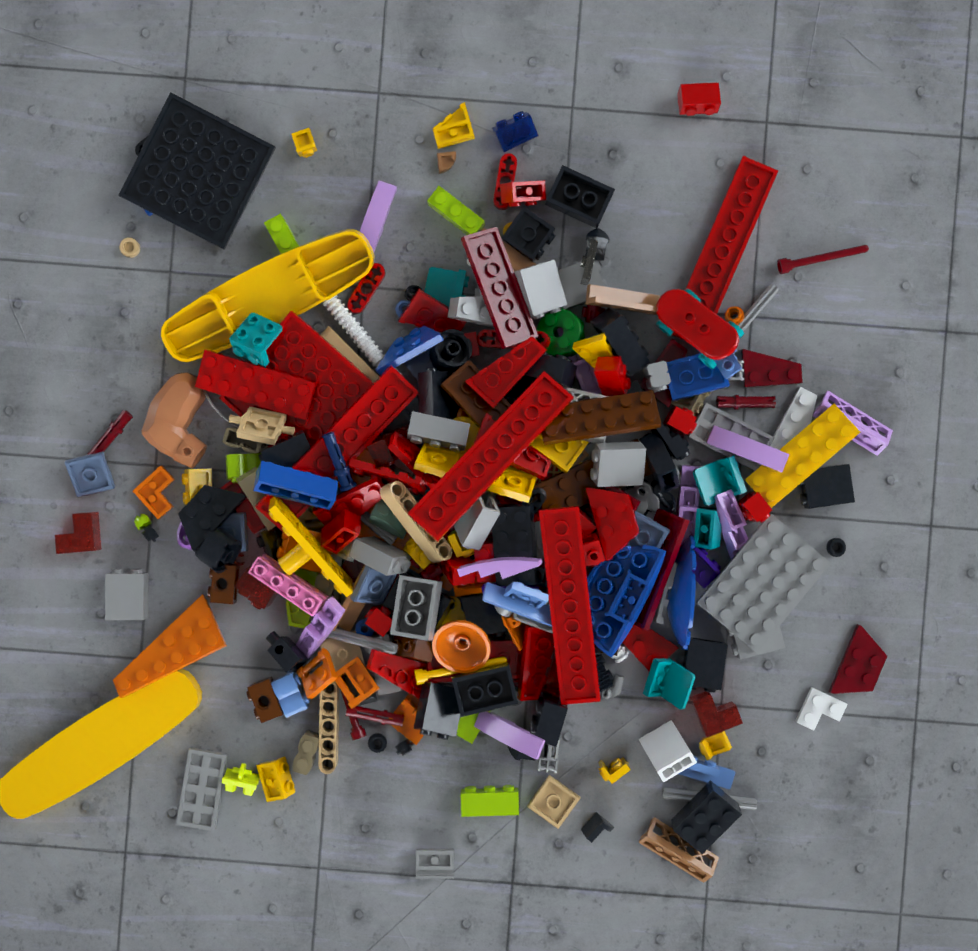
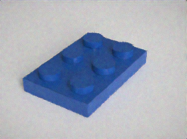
M701 353L666 362L668 367L667 373H669L671 379L668 386L672 401L729 387V380L724 378L717 366L714 369L706 366L698 358Z

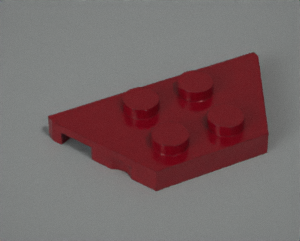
M856 625L828 691L832 694L873 691L885 664L887 655L861 625Z

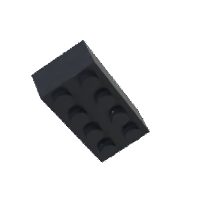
M533 503L497 505L500 515L492 527L494 558H537ZM538 567L502 579L500 572L495 573L497 586H508L513 581L521 582L524 585H535L539 581Z

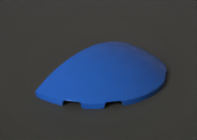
M692 535L686 539L678 551L675 559L678 565L673 586L667 591V600H669L667 606L668 618L682 650H687L690 644L691 631H689V628L693 627L696 580L692 570H696V554L693 550L695 548V539Z
M649 545L626 546L618 551L611 560H605L596 565L587 577L594 644L608 656L612 657L640 615L660 572L666 554L665 550Z

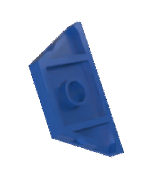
M426 326L415 328L407 336L399 337L393 342L376 368V371L381 376L390 365L396 368L442 342L444 339L439 332Z

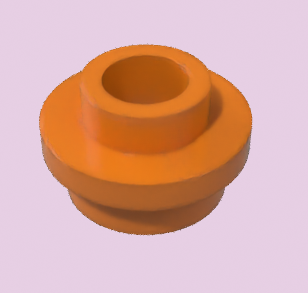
M732 306L725 312L726 322L732 321L738 325L744 319V312L740 307ZM734 314H737V315H738L737 318L732 319V316H733Z

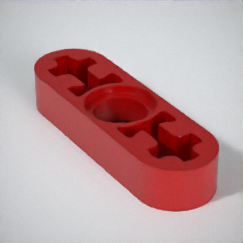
M510 153L504 154L500 159L493 198L494 206L498 210H506L509 207V203L499 205V201H496L501 198V192H498L501 178L508 177L511 182L515 180L517 158ZM511 159L514 165H510L509 173L505 172L506 164L503 162Z
M373 264L369 273L361 279L349 298L347 306L352 313L360 314L365 310L383 281L386 272L381 264ZM380 268L381 275L375 276L374 281L377 283L374 285L367 277L369 276L371 279L374 275L372 270ZM365 283L372 286V291L368 294H364L361 291V287ZM357 293H359L362 297H365L367 299L365 301L361 299V301L359 302L361 308H356L354 310L352 302L358 301L360 297L356 295Z

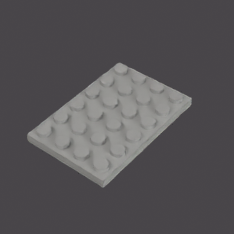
M770 513V517L761 523L696 603L757 653L831 563Z

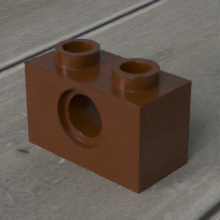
M227 564L225 566L227 570L222 573H216L210 568L209 578L212 579L211 586L208 587L207 593L210 603H237L240 565ZM221 578L227 581L226 588L220 587L219 580Z
M394 635L392 643H396L398 649L397 653L392 655L431 663L433 657L432 642Z
M272 676L247 687V697L250 702L253 701L255 717L257 720L260 719L261 723L284 714L271 685L273 681ZM261 696H266L269 699L268 705H264L261 702Z

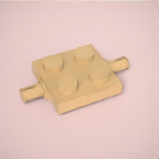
M249 406L243 416L240 417L232 414L229 416V423L240 424L236 433L237 438L275 445L282 433L293 436L295 432V427L284 426L287 415L279 412Z

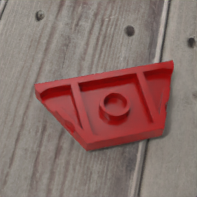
M588 487L586 491L605 560L609 561L631 539H634L640 533L631 499L628 494Z

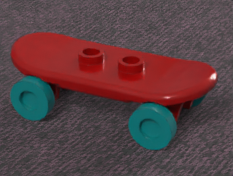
M680 289L669 290L662 294L657 302L656 312L659 320L656 326L668 336L675 332L701 352L698 358L710 369H714L717 365L714 360L730 356L738 347L739 338L745 334L734 322H726L702 304L700 298L689 289L685 291Z

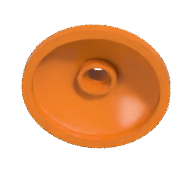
M455 620L445 623L436 631L432 641V650L437 661L446 669L456 673H471L483 667L488 661L491 645L487 634L479 626L468 621Z

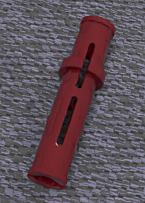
M717 396L716 403L718 404H716V407L733 408L734 410L739 408H775L776 402L773 401L776 398L775 396Z
M123 409L121 414L114 422L109 424L110 427L87 454L105 452L114 439L124 432V427L133 418V415Z
M347 705L345 715L380 722L381 725L390 724L402 727L404 715L390 713L385 709L380 711L360 706L351 709ZM357 711H358V712H363V713H368V714H373V715H367V714L357 713Z

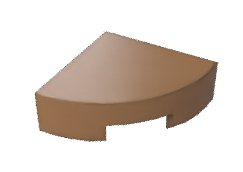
M456 151L437 153L439 174L448 171L454 165Z

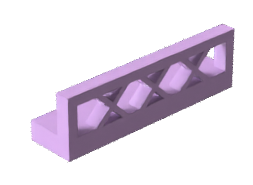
M830 391L824 394L821 404L813 412V417L817 418L832 405L827 402L829 399L834 402L860 431L852 441L877 456L888 446L893 430ZM845 410L849 411L852 416L848 415ZM861 420L865 421L868 426L864 425ZM878 430L883 432L885 437L879 434Z

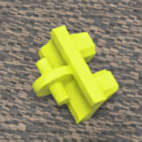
M242 763L240 768H227L222 778V783L225 784V791L234 792L237 786L243 787L244 795L249 796L253 795L260 781L259 774L246 770L245 763Z

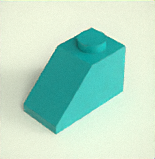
M697 508L694 534L695 547L710 550L720 547L722 527L717 511Z

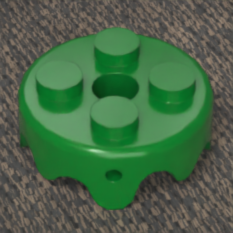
M561 309V311L551 314L549 311L540 319L536 331H542L549 335L551 342L548 348H546V352L554 357L555 354L566 357L576 355L577 353L572 349L574 342L585 339L584 322L573 312L566 309ZM558 328H562L563 335L556 338L555 331ZM542 336L540 339H536L539 343L545 341Z

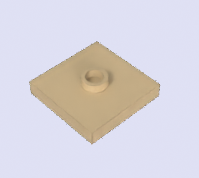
M328 638L320 646L321 649L325 648L329 651L335 671L345 666L357 656L365 665L359 645Z
M549 774L527 807L559 829L581 797Z

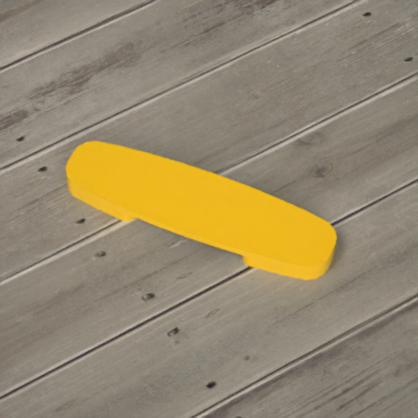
M347 229L277 255L217 286L166 320L161 328L163 343L172 357L182 362L201 359L206 349L217 353L232 347L229 338L250 313H256L280 324L290 311L300 315L352 286L371 270L375 257L373 249L363 233L354 229Z
M180 669L124 698L118 696L79 719L28 755L0 779L1 807L9 816L15 819H24L67 799L113 772L158 741L199 707L202 700V690L197 680L189 671Z

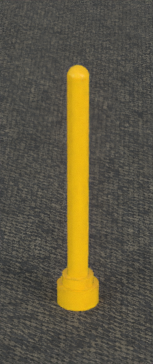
M506 657L488 659L480 669L506 663L507 659ZM422 668L414 670L417 685L425 684L431 678L456 674V672L446 668L431 671L422 670Z

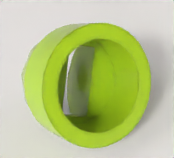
M143 513L140 514V517L137 515L134 519L138 530H142V527H147L152 523L150 518Z

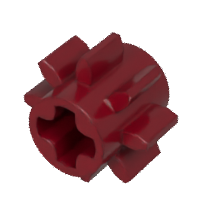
M593 305L583 306L582 317H586L585 322L590 323L592 319L605 311V308Z
M430 563L420 572L421 578L441 581V576L444 575L437 563Z

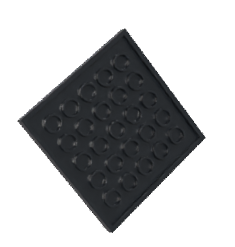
M170 92L118 196L225 250L276 147Z

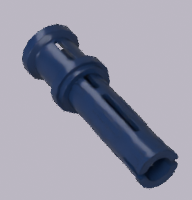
M334 431L322 435L335 468L334 476H337L341 486L339 488L340 491L354 488L357 484L353 482L350 474L351 468L344 461Z

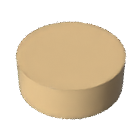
M125 238L121 241L119 248L124 256L133 258L139 254L140 245L135 239Z

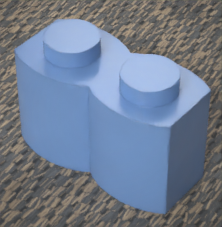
M295 672L286 674L271 682L286 718L308 709L310 698H307L305 692H303L301 685H303L302 680Z

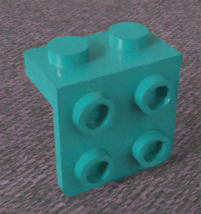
M430 267L424 292L449 307L451 298L466 297V295H463L464 287L468 288L470 276H467L466 270L459 269L457 272Z
M250 313L229 340L235 355L244 357L255 365L259 364L266 367L269 363L266 350L283 329L276 322L256 313Z
M735 456L722 458L693 470V476L705 506L716 503L715 496L732 489L734 496L747 492Z
M654 658L642 694L647 697H662L678 709H685L695 675L670 658Z

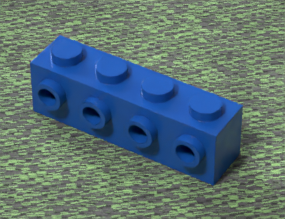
M261 461L256 471L253 491L330 510L336 501L338 481L329 477L314 475L310 472L295 470L291 467L276 465L272 462Z

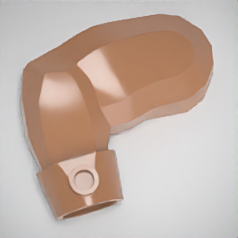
M186 372L177 373L170 377L156 394L148 408L141 432L145 439L160 452L174 458V461L193 469L205 454L207 445L192 433L189 434L187 428L191 424L197 410L204 403L206 396L203 389L195 387L197 376Z

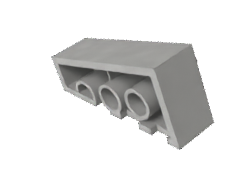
M482 296L450 299L447 318L494 327Z

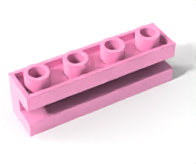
M266 553L258 556L248 571L253 577L310 616H314L319 612L329 597L295 573L292 575L286 574L279 563Z

